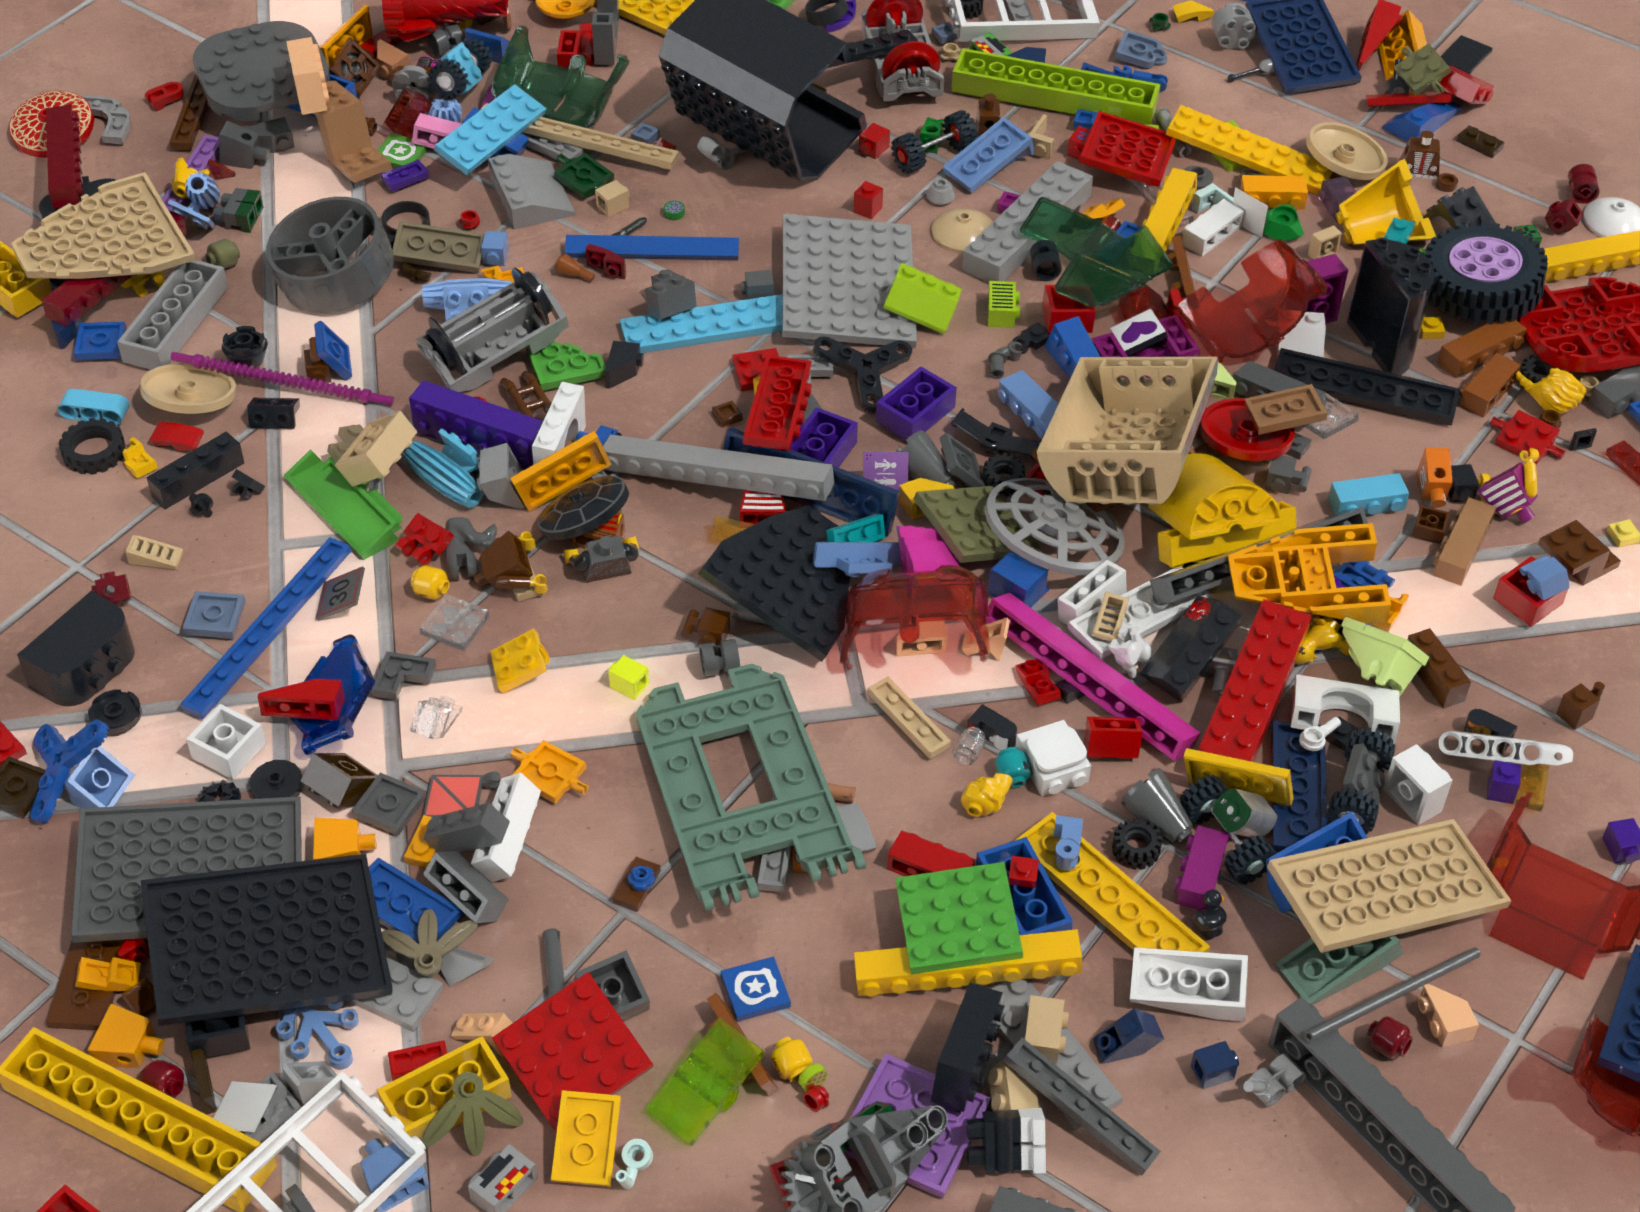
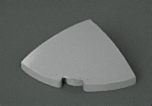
M274 1071L261 1082V1084L277 1085L256 1131L245 1132V1135L259 1142L269 1138L302 1108Z

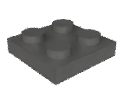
M947 432L939 437L942 445L941 452L946 458V468L952 476L959 477L968 487L985 486L975 453Z
M380 772L351 810L352 816L399 836L426 799V791Z

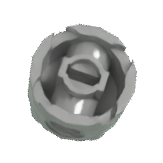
M1237 2L1228 3L1222 10L1219 8L1212 17L1211 24L1221 47L1245 49L1249 46V42L1255 35L1256 26L1249 10L1244 4Z

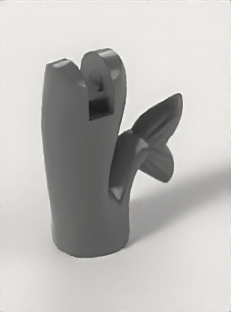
M450 518L445 525V529L454 535V538L445 549L450 576L453 580H459V569L467 568L469 578H473L478 573V563L474 553L465 543L489 548L496 539L497 527L493 524L481 533L474 529L472 523L467 518Z

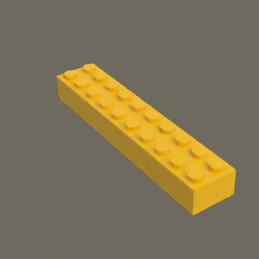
M35 1027L29 1031L0 1066V1083L5 1091L203 1194L208 1193L262 1144ZM275 1157L250 1178L259 1188L262 1187L277 1167ZM241 1186L223 1204L237 1212H243L253 1197Z

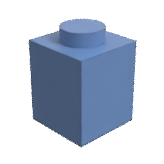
M485 232L481 247L483 265L505 266L509 251L507 232Z

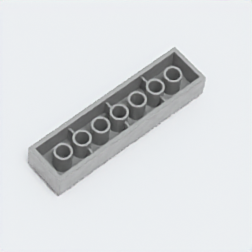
M1056 161L963 250L962 271L988 283L989 281H1005L1030 257V249L1033 244L1041 240H1047L1058 229L1059 224L1064 223L1072 215L1075 208L1080 204L1082 206L1091 197L1093 176Z

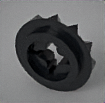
M224 779L220 783L212 781L210 786H203L202 793L198 794V802L215 801L214 797H218L220 793H223L224 797H220L218 801L241 800V793L233 782L227 783Z

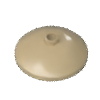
M950 209L941 213L933 221L932 237L942 248L956 253H963V250L993 221L987 215L975 209Z

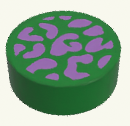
M673 200L664 204L663 209L666 218L678 220L685 215V206L682 202Z

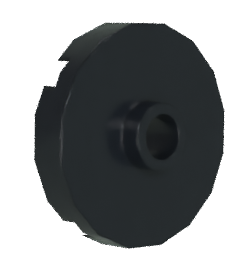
M121 689L104 692L92 701L93 705L88 710L90 722L98 719L106 723L109 727V730H107L109 731L108 735L127 732L141 718L142 709L139 698L130 691H127L128 693L121 692Z
M287 760L265 762L256 768L249 782L255 799L298 797L304 785L301 782V770L295 763Z

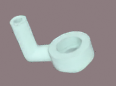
M632 1139L622 1149V1159L627 1165L626 1171L619 1170L615 1177L624 1189H631L638 1171L649 1167L653 1160L651 1147L642 1139ZM638 1152H642L644 1154L642 1160L635 1161L634 1156Z

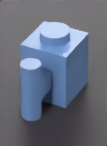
M1545 555L1519 568L1523 576L1528 575L1527 586L1533 594L1536 593L1543 601L1570 588L1567 569L1554 557L1549 558L1548 555Z

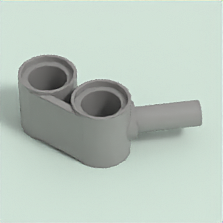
M710 135L703 136L697 145L698 150L705 157L723 170H727L733 165L735 156L747 152V150L743 151L738 146L731 149L725 148L724 145Z
M1284 1053L1270 1064L1268 1070L1261 1068L1256 1071L1248 1081L1244 1082L1243 1088L1246 1092L1254 1093L1267 1107H1270L1285 1094L1298 1088L1305 1080L1307 1074Z

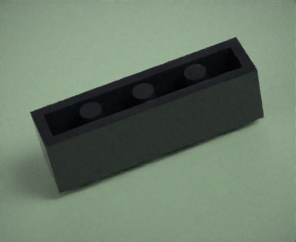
M226 431L149 475L146 478L152 498L166 510L244 464L241 445Z

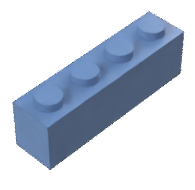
M1023 370L999 380L1000 390L998 391V396L1002 403H1006L1013 413L1020 416L1026 426H1030L1037 436L1042 439L1057 409L1058 403Z

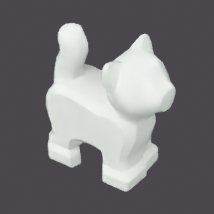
M1123 624L1119 629L1123 639L1121 644L1119 645L1117 639H1114L1110 643L1109 648L1114 653L1117 664L1121 665L1128 673V676L1133 679L1137 676L1134 667L1137 661L1148 663L1151 659V646L1148 641L1143 640L1139 635V627Z

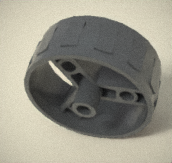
M335 196L322 198L295 209L274 228L266 246V256L269 265L285 297L292 305L313 313L340 311L366 300L386 282L394 264L392 245L375 210L362 200L351 197ZM369 235L373 236L363 253L350 263L348 258ZM327 272V274L312 277L295 276V274Z

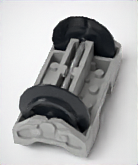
M515 267L512 269L514 282L441 325L434 318H428L430 328L425 331L424 335L415 339L421 354L436 369L448 389L456 392L476 389L494 378L491 370L492 366L524 347H527L533 355L550 345L563 330L569 327L567 316L559 302L551 294L547 284L544 281L542 282L537 274L528 271L522 273ZM550 312H552L553 316L556 319V321L552 322L551 324H549L548 314ZM455 369L463 376L454 380L450 371Z

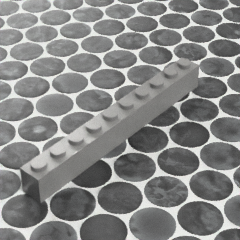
M611 434L603 445L612 464L604 469L607 471L826 501L834 485L832 464Z

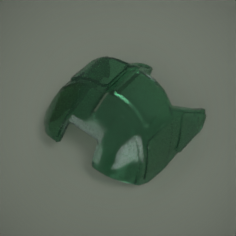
M524 25L517 26L492 81L491 93L496 99L515 84L547 108L542 117L584 128L595 125L605 111L615 84L619 82L629 65L628 57L623 54L616 56L618 62L609 79L605 81L584 73L586 60L581 54L571 57L569 68L534 61L528 41L529 29ZM564 95H566V98H565L564 102L561 104V106H560L556 111H554V110L556 109V107H557V106L560 104V102L562 101Z

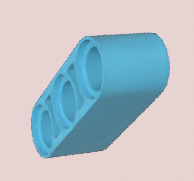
M68 389L57 411L62 417L69 420H84L85 422L89 421L90 418H95V420L103 418L107 422L112 421L115 425H119L130 407V402L126 397L118 394Z

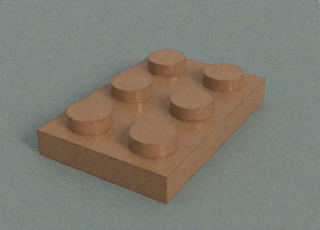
M1312 384L1244 399V406L1259 435L1327 420V411Z

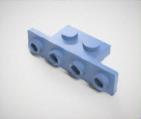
M816 542L813 566L837 567L844 571L845 575L851 577H859L860 573L880 577L881 573H891L892 567L900 566L899 542Z

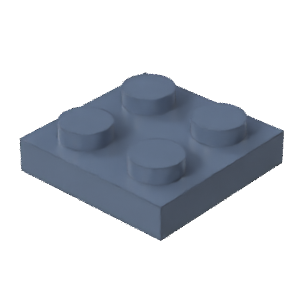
M195 591L182 628L184 635L234 639L246 602L244 595Z

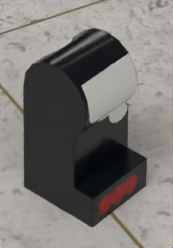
M982 704L968 719L967 735L974 739L980 735L993 742L996 748L1003 750L1015 746L1017 727L1009 719Z

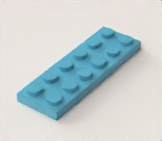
M514 84L435 145L434 150L468 175L541 118L547 108Z

